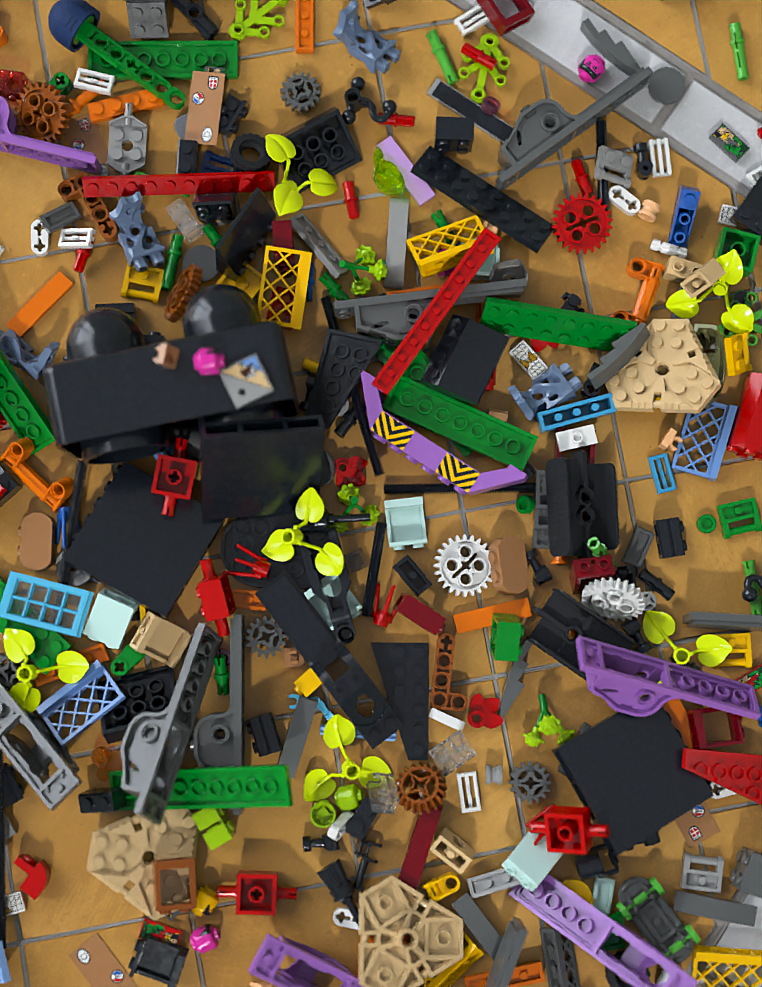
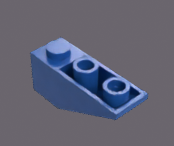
M680 185L668 243L687 247L701 195L699 188Z

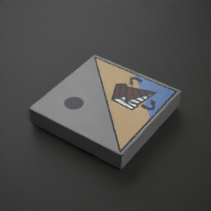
M256 353L220 371L224 384L237 409L274 391Z

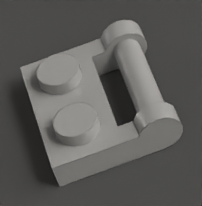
M603 145L598 147L594 178L598 180L604 179L628 189L632 181L630 176L634 156ZM604 168L620 173L622 177L605 172Z
M683 852L680 887L721 893L724 858L722 856L714 858L691 855L690 852ZM690 862L714 865L715 871L690 868Z

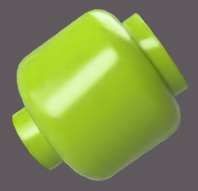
M356 784L340 786L334 795L335 804L342 811L358 809L365 797L364 791L359 789Z

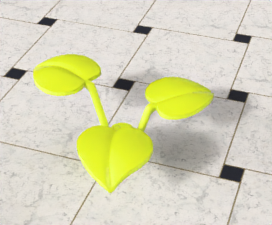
M268 134L265 137L268 155L277 162H284L285 160L287 162L281 184L275 187L273 192L274 203L279 216L294 213L301 209L303 199L299 191L306 185L311 184V191L319 196H328L337 191L336 181L327 171L320 168L311 170L308 175L309 180L298 187L294 181H287L291 162L289 158L295 157V146L282 135Z
M735 249L716 259L726 273L713 286H710L709 290L699 299H697V296L691 299L686 291L682 289L672 294L666 302V307L680 318L688 319L698 313V303L713 291L718 296H725L728 311L721 315V321L726 329L735 333L751 332L754 329V313L749 306L739 303L731 308L729 305V293L727 292L729 284H737L743 276L742 260Z
M310 487L301 495L296 505V516L304 521L299 525H294L293 529L274 531L261 552L273 560L284 562L294 556L295 549L293 545L298 544L320 551L316 555L315 566L321 574L327 576L340 575L344 567V556L338 545L328 542L322 549L302 541L303 533L299 528L306 525L308 521L312 523L318 522L325 510L322 498L314 488Z
M651 610L645 612L643 618L645 636L655 644H660L665 639L674 649L673 658L676 664H685L689 661L690 656L698 653V660L703 665L714 667L723 662L732 651L731 645L726 640L712 634L702 635L696 640L697 650L688 652L683 647L677 648L668 638L675 631L673 618L664 612Z
M5 629L4 648L8 658L15 663L21 662L24 659L21 667L17 670V678L23 683L14 685L10 693L29 712L35 711L41 702V692L36 688H32V683L30 682V680L37 677L38 673L59 669V678L65 683L72 684L82 679L89 669L87 659L75 651L60 653L57 656L58 666L37 669L32 664L27 665L29 660L27 655L32 654L35 650L34 637L25 630Z
M335 714L328 720L324 728L323 738L329 748L340 747L346 760L341 767L342 773H330L327 775L323 769L310 771L304 779L303 798L305 801L314 802L329 797L336 788V783L331 777L344 778L346 776L350 780L358 778L360 784L367 789H375L393 781L389 767L379 757L369 756L364 758L362 767H358L354 761L349 759L343 745H349L353 742L356 731L354 725L339 714Z

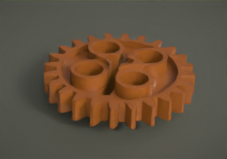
M36 82V84H29L30 88L24 87L25 93H19L22 99H16V102L20 104L19 107L14 108L19 111V114L14 115L16 118H19L16 125L22 126L19 131L25 132V137L55 144V140H61L60 135L66 134L63 128H69L66 121L71 120L69 117H66L71 112L66 110L69 103L63 101L66 96L60 95L61 89H56L55 85H49V83Z
M190 264L179 276L178 281L168 296L167 306L164 309V318L166 320L176 323L180 320L181 316L183 317L188 302L199 290L200 280L203 277L201 267Z

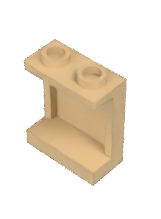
M148 611L129 646L174 669L181 661L185 648L190 645L192 634Z

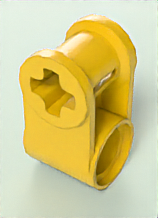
M447 872L424 882L421 886L425 888L429 898L437 902L458 891L460 888V878L455 872ZM454 878L457 883L455 886L450 887L446 884V880Z

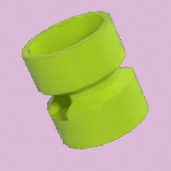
M327 799L316 801L310 812L312 823L320 828L330 826L336 817L334 804Z

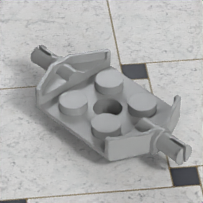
M125 103V114L108 122L110 129L108 161L106 164L119 172L120 175H131L145 168L148 127L145 123L134 117L133 103ZM126 142L133 144V148L130 151L123 150V145Z

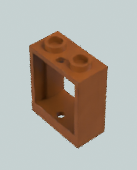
M191 856L152 860L155 911L160 912L161 915L171 914L172 910H180L181 913L191 912L192 908H197L195 859ZM188 868L190 901L161 904L160 870Z

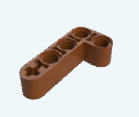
M78 173L59 183L57 190L65 202H74L83 198L105 241L114 243L119 239V230L115 222L110 218V212L102 197H97V200L93 203L89 202L91 197L84 198L81 183L82 177L90 176L88 173ZM66 189H72L70 194L64 195ZM100 213H106L103 219H97ZM105 226H109L112 231L111 235L108 234Z
M442 633L437 639L430 702L438 709L462 711L467 707V698L461 693L450 692L455 638L450 633ZM445 636H448V639L451 640V644L447 645V650H451L450 654L446 652L439 653V649L444 650V643H441V639H445ZM446 655L449 658L447 666L439 664L440 656ZM439 675H445L447 678V682L443 686L438 685L436 682V678ZM437 694L444 696L445 700L441 705L434 703V697ZM456 697H462L464 700L463 705L455 707L453 700Z

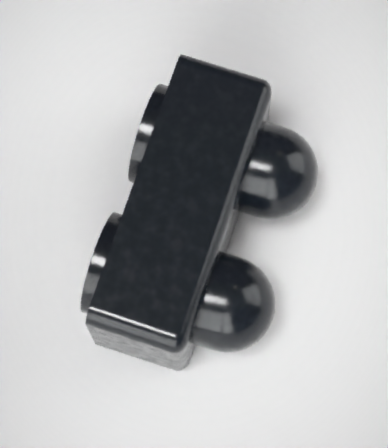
M226 284L208 286L191 298L183 314L184 338L146 345L142 329L127 313L107 307L92 309L84 313L73 323L69 330L66 341L68 361L51 364L43 371L56 448L74 459H83V463L87 465L113 464L149 457L170 448L166 428L168 425L198 427L200 434V423L284 418L301 414L282 326L276 321L262 322L259 309L254 300L240 288ZM161 343L180 349L175 369H169L153 361V358H157L159 353L155 349L160 347ZM218 348L221 355L224 354L225 367H221L222 370L256 353L274 391L237 409L220 373L201 375L198 370H195L194 355L198 353L199 349Z

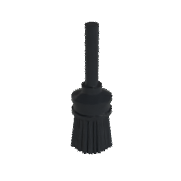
M325 508L324 514L318 522L312 523L308 521L299 530L302 533L315 530L316 532H327L326 529L334 525V523L371 521L370 513L333 515V513H329ZM292 509L293 529L294 525H299L304 521L297 518L296 509Z
M337 859L320 869L317 874L330 890L329 894L332 895L333 901L342 902L343 905H346L359 927V911L353 902L354 898L352 896L356 889L352 886L351 880H348L340 859Z

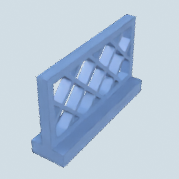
M713 402L710 409L706 408L705 411L699 414L693 413L694 417L690 418L691 413H687L680 438L685 440L691 437L696 446L685 450L683 444L678 443L671 469L703 477L709 481H716L738 406H729L718 402ZM715 408L724 409L723 416L715 420L711 410ZM708 412L713 421L703 426L698 417ZM696 419L701 428L691 433L688 423ZM715 424L718 434L710 438L705 428ZM703 430L707 440L698 444L693 435ZM710 442L713 450L705 456L700 446ZM697 448L702 458L692 462L688 453ZM683 455H686L690 462L685 467L676 465L677 459ZM704 460L708 466L706 473L697 471L695 464Z
M96 660L89 666L82 679L76 683H67L36 708V711L43 717L62 747L69 744L126 698L108 672V668L99 660ZM105 675L107 678L106 687L97 686L98 680ZM87 688L92 689L90 699L82 698L83 691ZM96 689L105 690L103 700H95ZM109 690L116 691L119 695L113 701H107ZM70 701H76L75 711H66ZM81 702H89L87 713L79 712ZM102 703L101 710L97 714L92 713L93 704ZM55 713H61L59 724L52 723L50 717ZM65 714H73L72 725L63 724ZM78 715L86 716L85 723L82 726H76ZM62 728H71L69 736L63 740L61 737Z

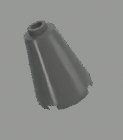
M168 425L166 428L170 448L175 449L176 437L182 439L180 446H182L183 439L189 440L185 456L198 461L200 464V434L198 427Z

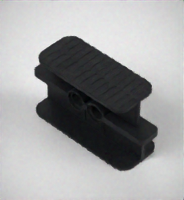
M581 450L573 452L572 459L560 457L549 460L545 466L549 548L552 556H578V559L591 558L592 550L587 546V542L592 537L598 538L600 543L606 546L607 550H615L619 545L615 466L612 463L587 464V453Z
M552 589L554 592L542 609L537 606H533L531 609L542 618L526 639L569 670L578 674L585 681H587L586 672L580 670L576 640L579 636L631 650L633 645L637 646V642L560 589ZM571 629L575 630V637L573 639L568 638V632Z

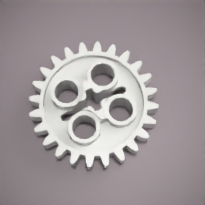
M466 534L462 535L461 540L456 535L454 538L455 542L449 538L447 539L449 545L446 543L441 544L444 550L437 549L440 556L434 557L438 561L437 564L433 565V567L438 568L434 575H440L437 582L443 581L442 588L448 586V593L455 590V596H458L460 592H462L463 597L467 596V592H469L470 596H474V590L477 593H481L480 587L486 589L487 585L485 582H492L491 578H489V575H491V565L488 559L489 550H485L487 543L480 545L481 539L479 538L474 541L473 535L468 540ZM462 547L467 548V557H463L460 554V549ZM476 553V557L466 565L467 569L461 570L455 578H452V575L463 566L462 563L467 562ZM449 560L455 563V569L453 571H450L447 568V562ZM475 561H479L482 564L480 571L475 570ZM462 574L468 576L469 581L466 585L460 581Z
M610 577L609 580L602 578L601 581L595 579L594 583L589 582L588 585H585L582 591L581 602L588 609L596 613V615L599 614L602 618L607 617L608 621L611 618L615 621L618 619L625 621V618L632 620V616L637 618L638 614H642V611L645 609L646 597H644V592H640V587L634 588V583L628 585L627 580L620 582V578H618L616 581H613L612 577Z

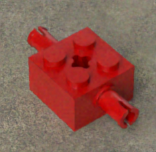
M176 437L173 455L158 454L151 493L161 494L165 497L161 513L163 515H167L168 508H170L168 516H174L177 499L191 500L198 461L188 460L185 457L189 441L187 439H183L182 446H180L182 439ZM176 471L180 479L174 483L173 479L170 478V474H174Z
M212 558L201 560L199 562L204 578L197 584L196 593L202 601V616L206 617L207 622L215 620L219 637L229 635L230 629L226 617H230L237 609L227 573L215 575Z
M551 805L544 813L545 821L531 820L529 828H532L529 830L530 833L546 834L547 852L587 854L593 846L592 836L608 838L610 830H607L609 829L608 824L591 823L590 807Z
M239 870L236 886L218 885L217 898H235L237 915L275 916L279 899L297 900V887H280L278 885V871ZM255 889H259V892H262L259 897L256 896V893H252Z

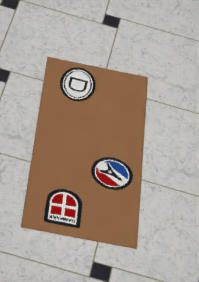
M193 71L184 140H196L198 144L206 145L217 144L225 74Z
M89 113L68 121L66 124L69 128H63L66 133L65 137L69 147L95 153L103 167L101 175L86 173L90 176H117L116 171L106 164L108 161V151L96 123L92 124Z
M704 802L674 820L690 848L720 831Z
M97 933L68 955L92 987H137Z

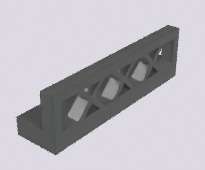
M554 927L540 928L549 987H580L573 942L566 936L562 941L560 932ZM565 950L567 951V954H568V957H567V960H566V961L564 960ZM568 971L571 973L570 981L567 978Z

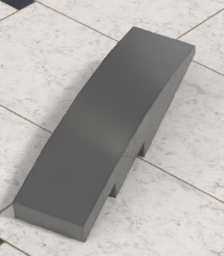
M589 18L582 22L581 32L591 45L615 67L629 76L641 69L622 41L615 44L606 30L598 33Z
M645 322L612 343L614 349L599 359L602 365L587 374L595 390L626 366L650 336Z
M536 470L532 549H550L545 470Z
M524 639L522 642V655L518 656V662L512 661L506 676L499 708V715L503 718L524 687V684L518 680L529 665L523 661V658L533 644L527 639Z
M301 695L299 696L278 765H289L290 778L293 779L318 704L317 700Z
M676 890L673 906L675 911L752 927L755 926L758 906L724 898H715Z
M465 893L451 905L494 960L502 937L470 895Z

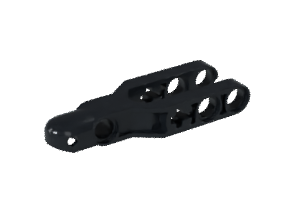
M335 526L327 528L329 541L338 545L342 550ZM304 535L302 541L310 544L308 536ZM299 545L312 592L326 603L337 640L343 644L351 643L355 639L356 631L346 599L352 581L345 557L342 573L338 575L342 587L341 593L331 597L324 592L319 572L315 566L312 548Z

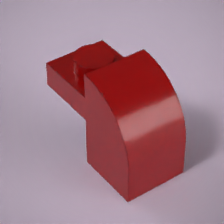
M21 854L14 861V864L29 876L19 888L35 900L41 895L50 881V868L44 859L36 864L32 856Z

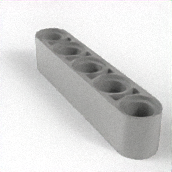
M390 198L386 253L388 270L384 288L403 289L409 199Z

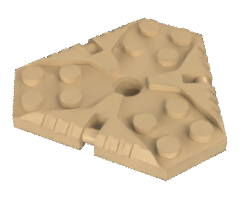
M653 319L647 326L650 336L637 352L640 354L639 357L635 355L626 366L605 383L608 392L612 393V401L617 411L654 412L655 408H660L661 412L699 414L721 388V382L706 353H703L704 349L689 319Z
M188 809L165 810L161 825L153 824L136 814L134 817L129 818L127 816L93 831L86 870L116 893L120 892L123 894L124 899L154 921L166 916L161 915L160 912H156L154 909L152 860L191 856L195 858L199 828L192 818L193 813ZM140 823L141 829L135 831L133 825ZM146 851L153 852L152 860H143V855ZM188 868L160 870L161 904L189 902ZM128 880L133 883L130 889L125 886Z
M391 875L360 893L359 935H361V943H359L358 984L363 987L420 986L424 983L423 979L426 977H434L463 958V919L433 900L429 899L427 901L423 898V894ZM419 905L423 907L421 913L416 911ZM408 933L410 935V942L404 945L402 938L404 934ZM369 935H374V943H369ZM421 964L424 970L418 972L416 967Z

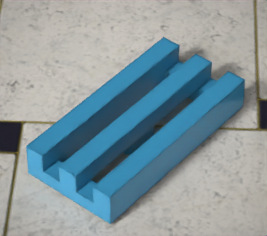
M667 453L648 457L647 460L657 495L676 490L677 487ZM660 458H663L671 487L667 486ZM653 460H656V464H657V467H658V471H659L660 478H661L662 485H663V488H664V489H661L660 482H659V479H658V475H657L656 468H655V465H654V461H653Z

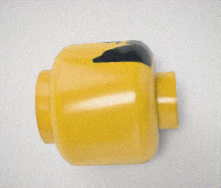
M206 885L204 888L198 887L196 889L197 908H193L192 912L200 917L203 914L211 915L219 903L217 892Z

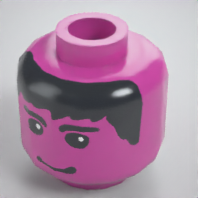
M597 54L586 56L578 65L579 78L585 83H595L605 72V61Z
M218 348L199 349L198 353L194 355L195 370H198L201 375L219 374L221 367H225L224 354L221 355Z
M205 924L194 929L192 936H190L193 949L200 953H206L217 948L219 939H221L219 929L217 927L214 928L211 924Z

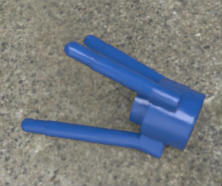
M72 507L58 508L55 544H59L62 524V548H66L67 520H70L68 519L70 518L68 513H71L69 508ZM79 522V523H77V524H78V525H77V526H78L77 529H80V530H81L82 528H81V525H80V522Z

